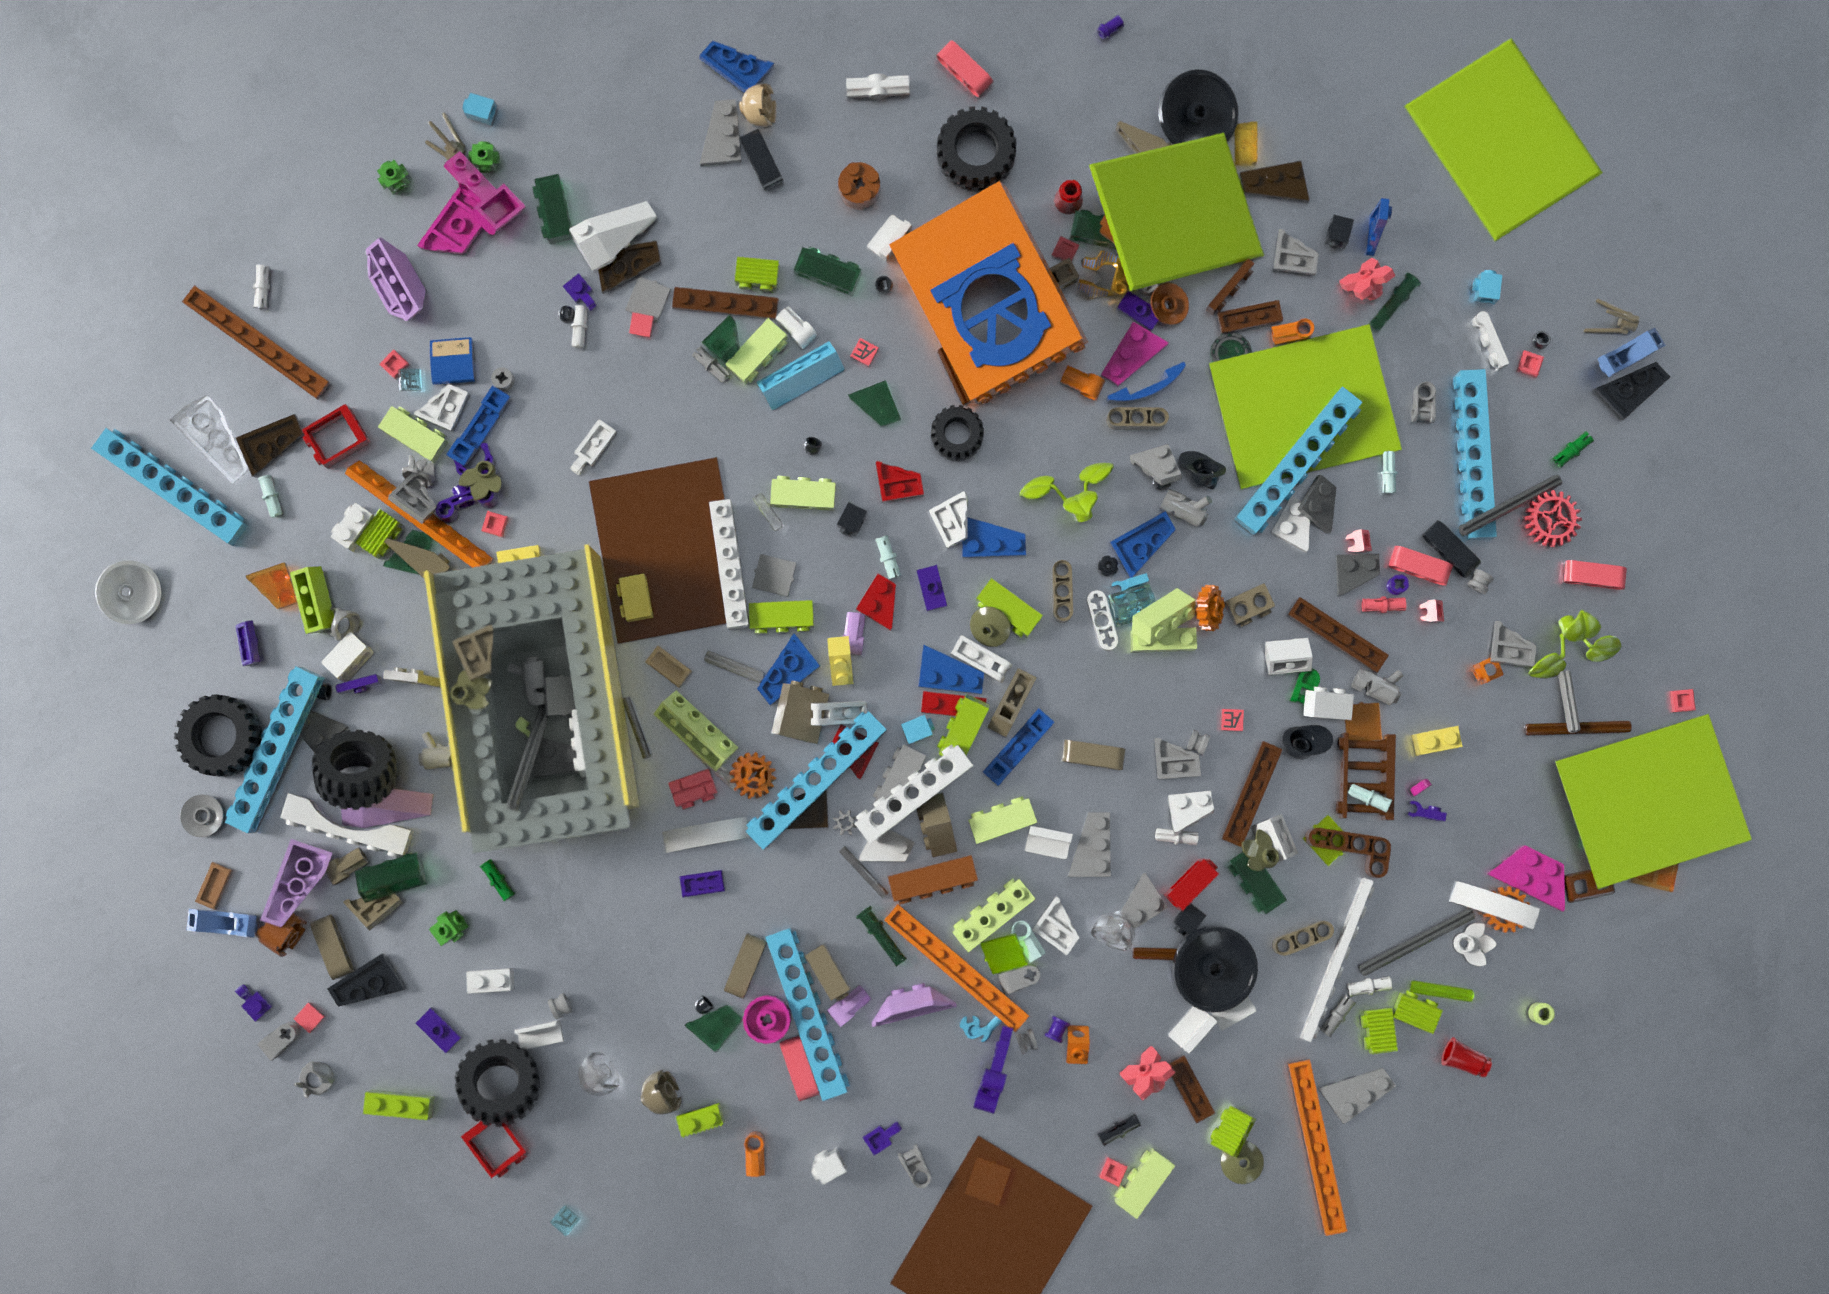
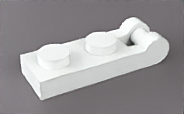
M1484 311L1479 312L1473 318L1472 324L1474 327L1479 328L1481 332V342L1490 353L1488 355L1489 361L1492 366H1495L1496 370L1505 368L1509 361L1488 313Z
M963 635L960 636L951 652L953 656L1000 683H1003L1005 673L1013 665ZM995 662L1000 665L997 672L991 669Z
M867 702L811 703V710H813L811 725L854 724V719L860 713H867ZM822 710H826V718H822Z

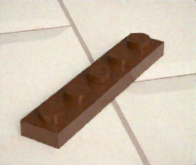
M674 287L672 308L776 320L779 298Z
M1301 597L1297 599L1288 613L1289 617L1375 673L1379 672L1389 656Z
M1265 741L1261 742L1222 835V840L1240 848L1242 847V842L1245 841L1283 749Z

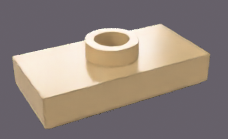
M657 646L645 661L678 688L681 687L692 672L660 646Z

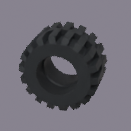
M951 405L948 409H942V412L938 413L932 422L931 441L934 444L935 450H938L942 457L946 456L948 460L956 459V461H960V459H969V456L975 455L976 451L980 449L983 441L984 428L982 420L979 419V415L976 412H972L971 408H963L964 405H959V407ZM954 422L965 424L970 430L969 439L962 444L949 442L945 437V429L949 424Z

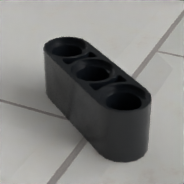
M756 129L739 137L764 191L784 183L760 130Z
M1439 520L1422 535L1424 540L1446 562L1453 564V569L1463 578H1467L1481 564L1480 559Z

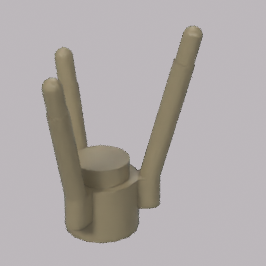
M445 112L442 113V116L456 142L454 140L449 141L432 121L428 122L446 143L444 147L446 152L426 140L425 143L443 155L447 160L459 151L463 155L466 154V146L459 138Z
M1596 299L1597 303L1609 308L1606 310V313L1619 318L1617 325L1621 326V328L1584 329L1586 333H1621L1627 335L1628 331H1636L1639 324V316L1624 311L1601 299Z

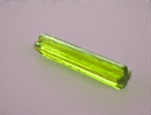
M1414 980L1411 981L1409 987L1410 992L1415 994L1472 1002L1474 998V992L1471 989Z

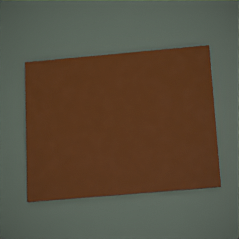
M717 457L589 481L617 644L727 624L709 502L725 500ZM645 574L653 618L628 622L626 617L622 618L620 605H623L622 596L618 597L616 584H620L619 578Z
M978 1135L890 1284L906 1294H1041L1093 1206Z

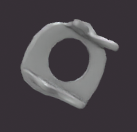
M409 455V466L403 467L402 476L406 479L410 474L417 473L421 486L428 488L436 480L435 464H426L427 459L418 460L415 463L414 457Z
M340 607L330 608L336 611L331 626L332 632L324 630V633L334 636L337 641H340L348 632L353 634L357 632L361 623L358 613L344 610ZM346 617L349 621L348 629L340 634L338 624Z
M311 1061L302 1069L300 1082L294 1083V1086L303 1089L305 1098H308L311 1094L321 1095L331 1087L334 1079L333 1072L327 1064ZM309 1072L319 1077L322 1083L320 1087L313 1088L307 1083Z

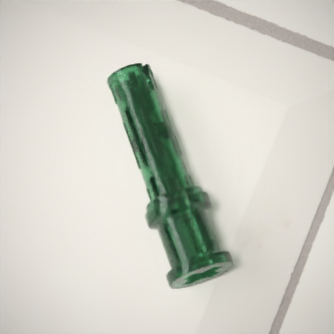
M1408 272L1404 275L1405 278L1399 286L1393 288L1392 296L1369 322L1371 327L1378 331L1383 328L1398 307L1410 299L1409 295L1413 290L1421 285L1418 278Z
M871 905L855 916L867 928L866 932L875 937L896 967L907 959L882 927L883 921L878 920L872 912Z

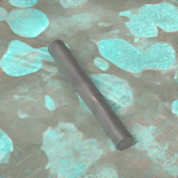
M630 696L623 698V704L643 759L651 757Z
M845 846L839 851L882 899L888 894L885 888Z

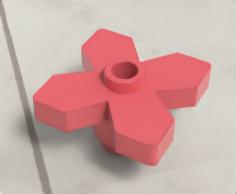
M1370 258L1361 265L1359 273L1348 274L1339 283L1342 289L1347 292L1353 290L1356 297L1361 300L1365 298L1375 300L1383 294L1382 284L1394 278L1395 273L1392 268L1388 266L1381 267L1376 259Z
M1152 1046L1142 1053L1140 1065H1128L1120 1072V1076L1128 1085L1135 1084L1133 1090L1141 1100H1145L1152 1093L1161 1091L1165 1086V1081L1175 1074V1071L1166 1061L1160 1062L1161 1056Z

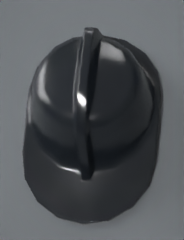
M1186 451L1179 456L1180 463L1190 470L1192 481L1199 486L1215 489L1220 476L1226 473L1224 465L1200 452Z
M1321 725L1292 727L1284 732L1282 742L1286 748V753L1295 759L1303 760L1311 755L1327 752L1333 745V735L1331 731Z

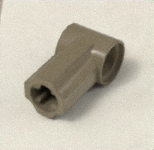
M358 847L345 856L330 861L325 873L332 885L335 886L349 878V875L367 865L369 863L368 858L362 849Z

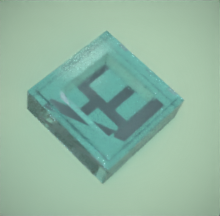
M421 369L398 370L399 391L422 390Z
M564 1205L550 1223L563 1235L567 1236L581 1218Z

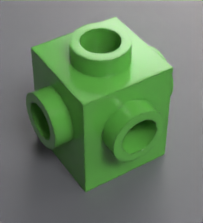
M480 141L478 144H472V151H469L468 159L480 173L497 172L500 154L490 142Z
M395 159L384 162L380 169L377 170L380 175L378 178L379 183L383 189L388 188L392 194L403 190L410 184L406 177L409 174L402 163L398 165Z
M457 910L451 913L445 911L436 918L438 922L429 931L440 946H443L450 941L455 943L464 936L462 932L469 926Z

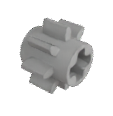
M840 810V817H833V820L837 821V825L833 829L840 828V835H843L844 831H848L852 835L850 829L852 827L857 828L854 824V820L857 818L856 816H850L851 810H848L847 815H843ZM849 817L851 826H846L843 829L840 820Z

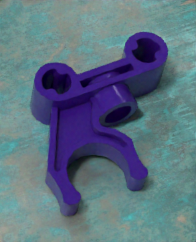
M482 443L480 447L485 454L484 461H489L494 465L495 460L489 445ZM454 460L456 472L461 476L467 469ZM484 470L482 474H487L489 471ZM457 485L452 488L454 496L438 502L436 514L443 522L453 523L458 519V511L478 503L487 509L495 507L498 503V496L495 492L489 491V499L485 500L483 498L476 501L472 497L471 487Z
M1002 1026L991 1068L985 1069L973 1105L975 1109L992 1114L995 1113L998 1099L1003 1091L1007 1074L1002 1073L1013 1028Z

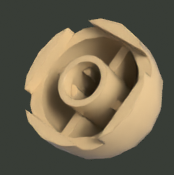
M767 83L754 85L747 89L739 104L740 112L744 114L749 123L755 126H771V123L776 120V101H771L770 94L774 93L771 86Z

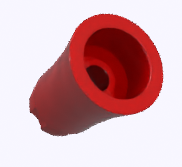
M1066 180L1055 194L1054 204L1061 213L1067 215L1074 214L1083 205L1082 188L1076 180Z
M1452 1037L1443 1051L1441 1064L1485 1078L1492 1067V1058Z

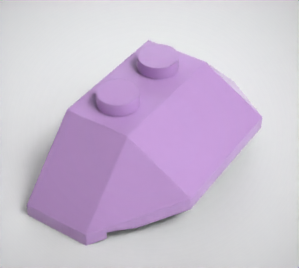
M378 238L366 249V255H368V277L388 313L409 321L423 308L425 288L406 254L383 238Z
M925 983L913 985V990L904 992V988L891 991L892 995H889L872 1021V1027L957 1007L956 1002L931 986L925 987Z

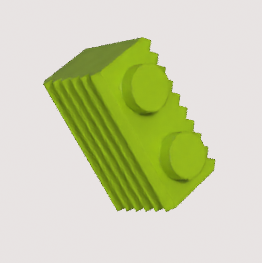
M737 257L735 284L744 290L758 287L761 291L772 292V289H777L779 260Z
M379 508L355 543L374 557L380 559L381 556L385 557L390 551V547L384 541L387 538L397 540L403 532V529H401L403 524Z
M1406 991L1405 994L1399 993L1393 1008V1018L1434 1034L1443 1012L1442 1009L1437 1008L1439 1004L1428 999L1422 1002L1418 1000L1419 995Z
M1392 1008L1363 1010L1364 1015H1361L1362 1028H1366L1367 1037L1363 1039L1365 1050H1369L1370 1054L1398 1051Z
M720 1103L680 1114L676 1117L679 1131L683 1138L690 1134L706 1131V1129L718 1128V1126H722L725 1122Z
M1230 1105L1228 1109H1224L1220 1117L1222 1122L1219 1128L1216 1127L1213 1130L1210 1139H1212L1211 1145L1237 1158L1257 1119Z

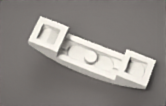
M747 817L664 831L662 833L665 851L668 853L750 838L745 832L748 829L746 826L748 824Z
M1458 881L1450 902L1511 921L1532 930L1535 928L1541 910L1506 896Z

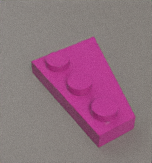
M1132 322L1100 376L1114 385L1120 386L1140 367L1164 349L1169 342Z

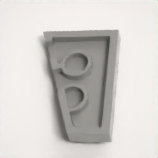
M736 99L715 101L700 159V166L741 162Z
M1110 812L1087 814L1068 877H1111Z
M1380 1068L1350 1079L1319 1087L1318 1090L1341 1122L1345 1124L1395 1088L1396 1085L1384 1068Z

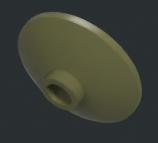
M989 606L982 607L975 611L971 617V632L981 644L995 647L1002 645L1009 638L1011 633L1010 621L1001 610Z
M1245 1141L1237 1158L1223 1151L1221 1155V1168L1225 1176L1232 1182L1248 1184L1256 1180L1262 1173L1264 1158L1260 1149L1255 1144ZM1246 1159L1247 1165L1241 1167L1239 1164L1240 1160Z

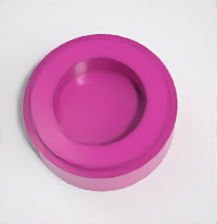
M1424 779L1413 786L1410 791L1415 797L1432 784L1428 779Z

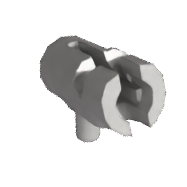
M1169 489L1160 509L1167 513L1174 511L1176 518H1181L1198 527L1199 524L1204 525L1209 514L1206 513L1207 508L1205 507L1212 503V499L1210 496H1206L1196 502L1184 494Z
M538 656L526 657L525 662H522V667L510 663L508 672L521 675L522 680L525 681L524 691L528 705L545 704V690L542 689L544 678H546L543 659H538Z
M1361 668L1357 672L1351 687L1359 692L1366 688L1367 696H1371L1390 706L1392 703L1396 704L1401 696L1399 686L1395 685V683L1403 677V673L1397 670L1389 678H1381L1377 676V673Z
M429 732L421 735L428 748L422 749V753L418 755L420 766H424L425 770L451 767L450 744L447 743L448 746L435 744Z

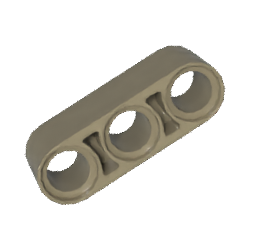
M1116 407L1109 411L1106 422L1111 429L1160 430L1167 424L1169 414L1164 408ZM1119 414L1122 421L1114 423L1111 420V415ZM1134 414L1141 415L1143 422L1135 423L1132 420V416ZM1155 414L1162 415L1164 422L1156 423L1153 420V416Z
M1066 560L1057 561L1052 568L1053 616L1059 623L1068 622L1073 615L1072 567ZM1060 565L1065 566L1068 570V573L1064 576L1056 572V568ZM1058 587H1066L1068 595L1065 597L1059 596L1057 594ZM1061 607L1066 608L1069 611V616L1061 618L1057 613L1058 609Z
M1065 740L1062 761L1123 770L1126 749Z
M330 914L311 922L312 933L331 979L335 980L354 972L353 964L334 917Z
M1316 921L1276 937L1272 942V949L1278 955H1290L1330 939L1334 934V927L1328 921ZM1322 924L1328 928L1325 936H1320L1318 933V927ZM1301 932H1305L1308 935V941L1305 944H1301L1298 941V935ZM1281 940H1285L1288 943V948L1284 952L1278 949V943Z
M749 933L746 934L725 985V992L744 999L765 949L766 940Z

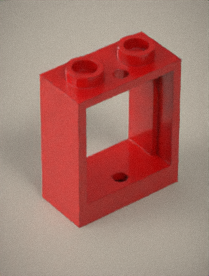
M347 404L342 405L302 429L305 434L302 438L309 448L312 447L315 454H313L316 462L319 466L323 465L326 468H330L371 443L352 409ZM344 417L358 441L332 457L327 458L314 435Z
M1198 859L1163 895L1178 910L1183 911L1219 875L1216 871L1218 867L1210 859Z
M480 1121L461 1136L491 1179L496 1175L498 1178L502 1177L509 1171L508 1166L513 1162L516 1165L527 1157L525 1153L529 1151V1148L512 1125H508V1122L502 1123V1126L517 1145L519 1151L497 1168H495L474 1139L489 1126L483 1125L482 1121Z

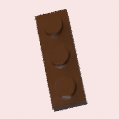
M1248 258L1210 302L1206 311L1211 315L1215 311L1220 312L1227 304L1226 298L1229 295L1233 297L1241 288L1238 284L1243 279L1247 281L1253 274L1252 268L1255 263Z
M1279 300L1217 312V319L1221 334L1283 322V315Z
M1185 1055L1168 1063L1175 1071V1074L1171 1077L1194 1121L1198 1123L1215 1114Z

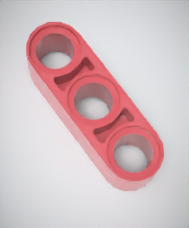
M952 40L936 55L940 63L976 97H979L993 83L990 75Z
M1402 546L1394 547L1388 565L1397 571L1443 586H1447L1453 564Z
M1567 560L1565 561L1563 582L1623 590L1625 589L1627 568L1616 565Z
M800 1035L781 1041L780 1047L799 1102L820 1095Z

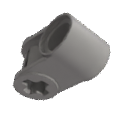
M1422 382L1413 391L1412 422L1417 420L1429 421L1430 423L1435 422L1436 389L1431 382ZM1421 387L1429 391L1428 397H1423L1420 394Z
M1027 964L997 974L1005 995L1034 985L1040 979V971L1033 964ZM1028 969L1037 973L1034 975L1033 980L1024 976L1027 974Z
M295 1022L283 1024L262 1039L257 1045L272 1061L298 1039L301 1033L300 1027ZM287 1029H290V1036L287 1037L285 1033H287Z
M917 1144L908 1152L897 1154L914 1186L917 1188L927 1187L931 1181V1173ZM918 1172L926 1173L928 1179L925 1183L921 1184L916 1181L915 1175Z

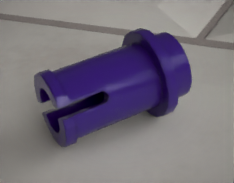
M1116 15L1107 23H1101L1099 28H1097V33L1102 39H1109L1111 34L1125 26L1119 15Z

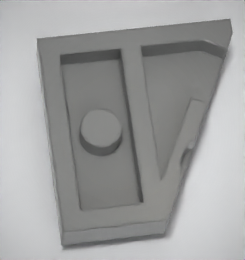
M1279 229L1273 270L1315 276L1319 253L1311 248H1307L1304 243L1286 234L1285 230Z
M1168 444L1130 455V462L1133 465L1137 464L1140 466L1145 474L1153 477L1160 485L1182 479L1181 472Z
M417 473L410 474L389 494L388 500L421 524L436 510V505L428 496L425 486H421L418 481Z
M1495 621L1490 662L1532 668L1535 665L1537 646L1529 640H1524L1517 632H1512L1503 626L1502 622Z
M394 667L393 671L384 670L383 679L441 687L440 678L423 675L424 671L411 669L410 673H406L407 669Z
M1154 738L1158 779L1201 776L1199 754L1185 750L1162 739Z
M1146 873L1141 875L1140 880L1120 911L1131 931L1168 908Z

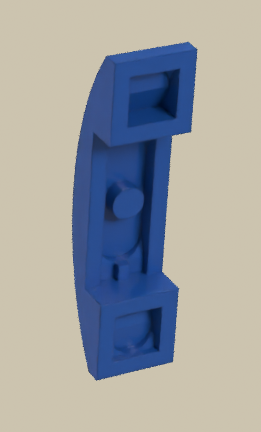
M1182 362L1166 369L1163 373L1165 379L1131 395L1126 387L1108 395L1106 401L1108 404L1123 405L1152 398L1176 381L1186 364Z
M492 385L481 401V407L461 437H457L446 455L465 466L491 433L502 415L510 396Z
M1038 708L984 769L983 773L999 786L1055 722Z

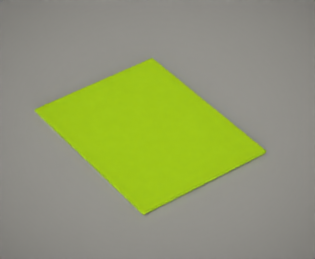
M1512 38L1404 106L1495 241L1603 173Z
M1225 133L1089 164L1130 291L1240 263L1248 258L1251 260L1265 256Z
M1370 324L1209 363L1241 489L1265 482L1342 386L1362 402L1359 406L1361 411L1354 419L1349 418L1345 423L1348 425L1346 430L1341 435L1336 434L1332 439L1335 442L1328 452L1323 450L1319 455L1322 458L1315 468L1310 466L1306 473L1383 455L1385 451L1395 452L1402 450ZM1335 409V416L1342 419L1344 412L1341 409ZM1328 425L1321 426V431L1325 435H1330V427ZM1314 441L1308 442V448L1311 451H1317V443ZM1301 457L1295 458L1296 466L1304 467V460ZM1287 473L1282 474L1281 479L1289 478L1291 476Z
M1709 714L1555 761L1598 889L1752 840Z

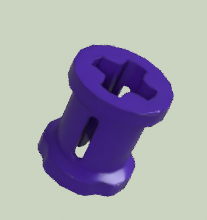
M1402 574L1390 578L1386 585L1388 592L1392 595H1400L1405 592L1409 587L1408 578ZM1400 581L1401 588L1396 589L1394 587L1396 585L1395 582Z
M1053 1016V1023L1044 1036L1062 1044L1063 1034L1066 1028L1070 1026V1023Z

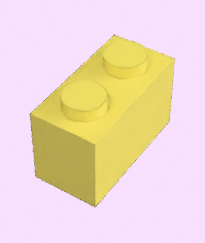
M639 574L619 578L620 584H616L618 597L622 596L623 605H620L622 618L626 617L628 622L653 618L646 575Z
M849 636L827 638L832 686L854 684Z
M1458 726L1411 735L1416 756L1463 747Z

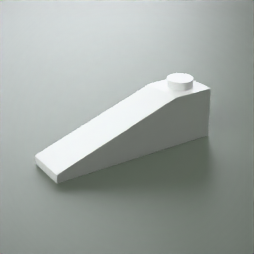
M646 201L586 219L569 230L576 246L592 271L595 272L612 263L617 258L616 255L623 248L626 249L636 235H640L657 219V216Z

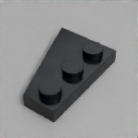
M1654 362L1599 386L1594 390L1624 420L1663 385L1670 376L1657 362Z
M383 953L327 988L338 1007L406 990Z

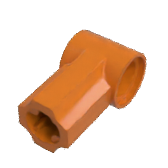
M1303 318L1297 322L1271 327L1274 345L1310 339L1314 332L1313 322L1310 319ZM1305 325L1309 328L1310 332L1302 334L1299 331V327Z
M1067 365L1060 383L1080 391V394L1089 399L1097 400L1105 380L1098 375L1087 374Z
M758 1131L749 1133L744 1143L746 1176L750 1177L765 1176V1138ZM757 1138L761 1145L756 1148L752 1147L749 1144V1140Z

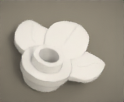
M1482 923L1469 925L1465 932L1458 934L1453 941L1455 950L1460 954H1464L1466 960L1476 966H1485L1486 959L1483 953H1487L1497 945L1491 937L1483 934L1485 927ZM1463 939L1467 941V946L1464 948L1460 944Z

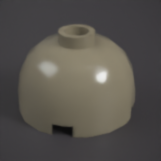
M659 1070L648 1076L643 1082L641 1102L655 1114H669L677 1111L681 1106V1097L677 1098L676 1093L679 1090V1086L671 1073Z

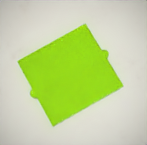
M1326 815L1317 825L1314 824L1312 826L1313 828L1343 831L1329 815ZM1317 833L1315 835H1312V839H1315V843L1317 840L1326 841L1327 838L1318 836ZM1335 835L1333 837V844L1338 847L1341 845L1342 839L1339 835ZM1309 846L1327 866L1338 856L1343 855L1342 851Z
M1016 933L980 943L985 955L984 960L988 962L992 974L1028 965L1023 952L1024 947L1020 945Z

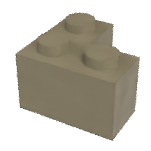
M936 794L916 809L919 821H924L920 822L922 834H927V837H924L926 850L931 849L932 857L958 852L944 794Z

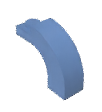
M1653 328L1623 346L1599 357V367L1603 373L1611 377L1666 345L1656 328Z
M189 909L187 930L254 938L258 922L256 920L257 916L252 914Z

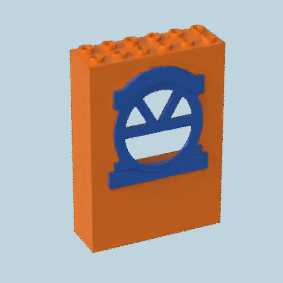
M1000 181L889 244L970 401L978 404L982 403V405L993 400V395L1008 392L1012 389L1011 385L1017 382L1018 384L1026 382L1030 379L1029 375L1035 372L1037 374L1044 372L1048 369L1047 365L1054 361L1056 364L1062 362L1067 358V354L1072 351L1074 353L1080 352L1086 348L1085 344L1089 343L1008 188ZM999 274L1014 281L1021 289L964 322L962 299L966 289L973 281L984 275ZM1026 299L1028 309L1027 320L1021 319L1008 311L1007 308ZM997 314L1022 329V332L1014 340L1002 345H996ZM988 319L987 342L984 343L975 338L969 330Z

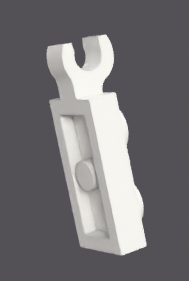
M599 419L574 452L578 458L571 466L572 471L579 475L586 463L593 466L617 432Z

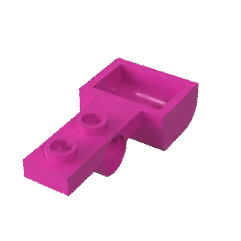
M460 151L444 163L443 167L459 182L458 185L462 193L469 198L473 197L478 202L473 208L471 215L489 234L494 235L524 211L526 206L505 184L496 189Z

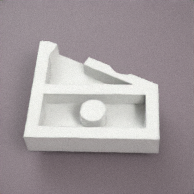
M448 384L438 395L433 396L424 407L416 410L414 415L452 432L469 393Z
M965 491L929 510L947 548H951L967 539L968 495Z
M1291 496L1271 534L1306 553L1309 549L1310 520L1297 510L1302 501Z
M1211 791L1168 795L1174 836L1179 835L1188 826L1192 827L1199 820L1207 818L1214 813Z
M889 829L872 843L867 841L858 860L906 861L915 842Z
M1055 897L1032 931L1065 955H1068L1078 941L1079 936L1059 898Z

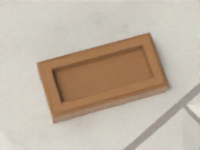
M212 862L195 902L216 910L233 870Z

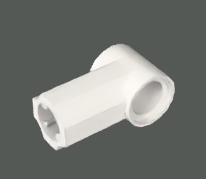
M789 306L784 308L776 317V320L789 332L790 337L801 349H804L818 335L814 328L806 321L804 322Z

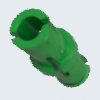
M1585 431L1575 441L1566 444V448L1552 458L1554 463L1558 462L1557 466L1562 468L1573 457L1577 458L1583 449L1594 442L1592 436L1588 437L1589 433Z
M489 859L480 866L490 880V886H494L503 902L515 895L505 881V875L499 872L492 859Z

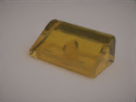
M1257 121L1239 123L1235 130V166H1256Z

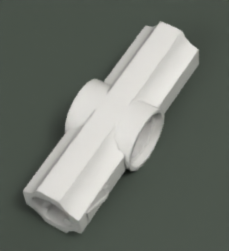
M872 74L868 78L846 79L847 98L869 97L870 99L881 100L888 96L910 95L909 75L886 76L885 74Z

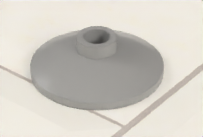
M209 795L191 797L184 803L180 813L183 828L195 837H208L214 834L221 827L224 817L221 804ZM203 812L207 813V819L205 820L201 819Z

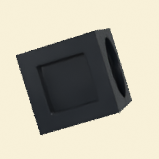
M1334 214L1329 223L1325 244H1329V247L1333 249H1345L1349 242L1354 219Z
M848 502L837 523V527L840 528L839 532L848 537H851V535L857 536L868 515L867 511Z
M1190 903L1183 911L1179 912L1172 923L1176 925L1174 929L1182 936L1190 935L1198 928L1207 915Z

